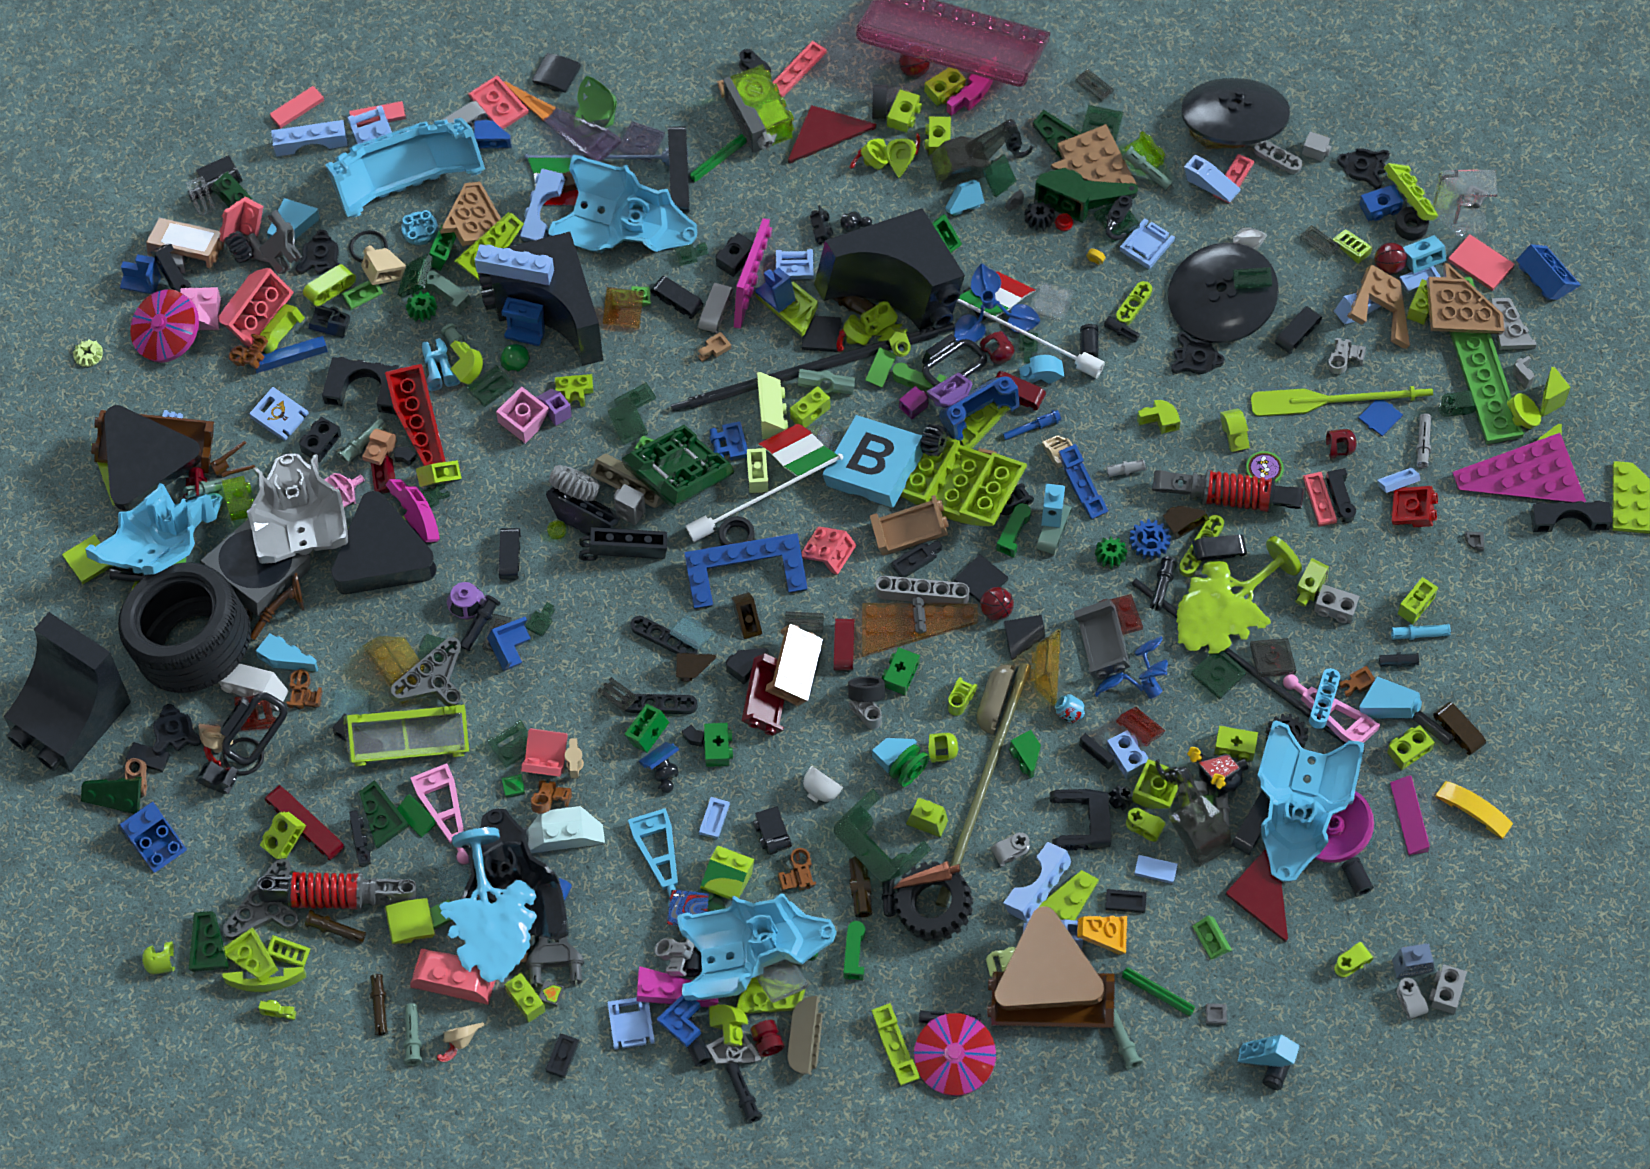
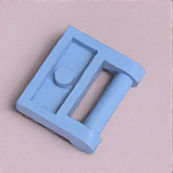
M382 105L369 112L354 117L353 115L347 117L357 144L392 133ZM376 116L380 117V121L357 128L356 123Z
M813 249L792 252L776 250V269L778 267L791 277V280L813 279ZM804 258H807V260H782V259H804Z

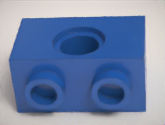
M1395 184L1361 195L1359 205L1368 221H1378L1386 215L1398 214L1402 210L1404 201Z

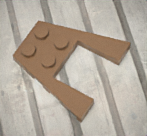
M1370 265L1365 271L1361 281L1362 285L1356 293V300L1353 301L1351 312L1348 313L1347 317L1361 325L1367 322L1368 299L1393 312L1391 342L1406 349L1410 346L1401 283L1398 279Z

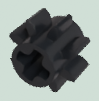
M1117 785L1108 793L1110 795L1109 802L1114 809L1121 807L1122 811H1124L1133 803L1131 800L1133 793L1127 786L1120 787V785Z

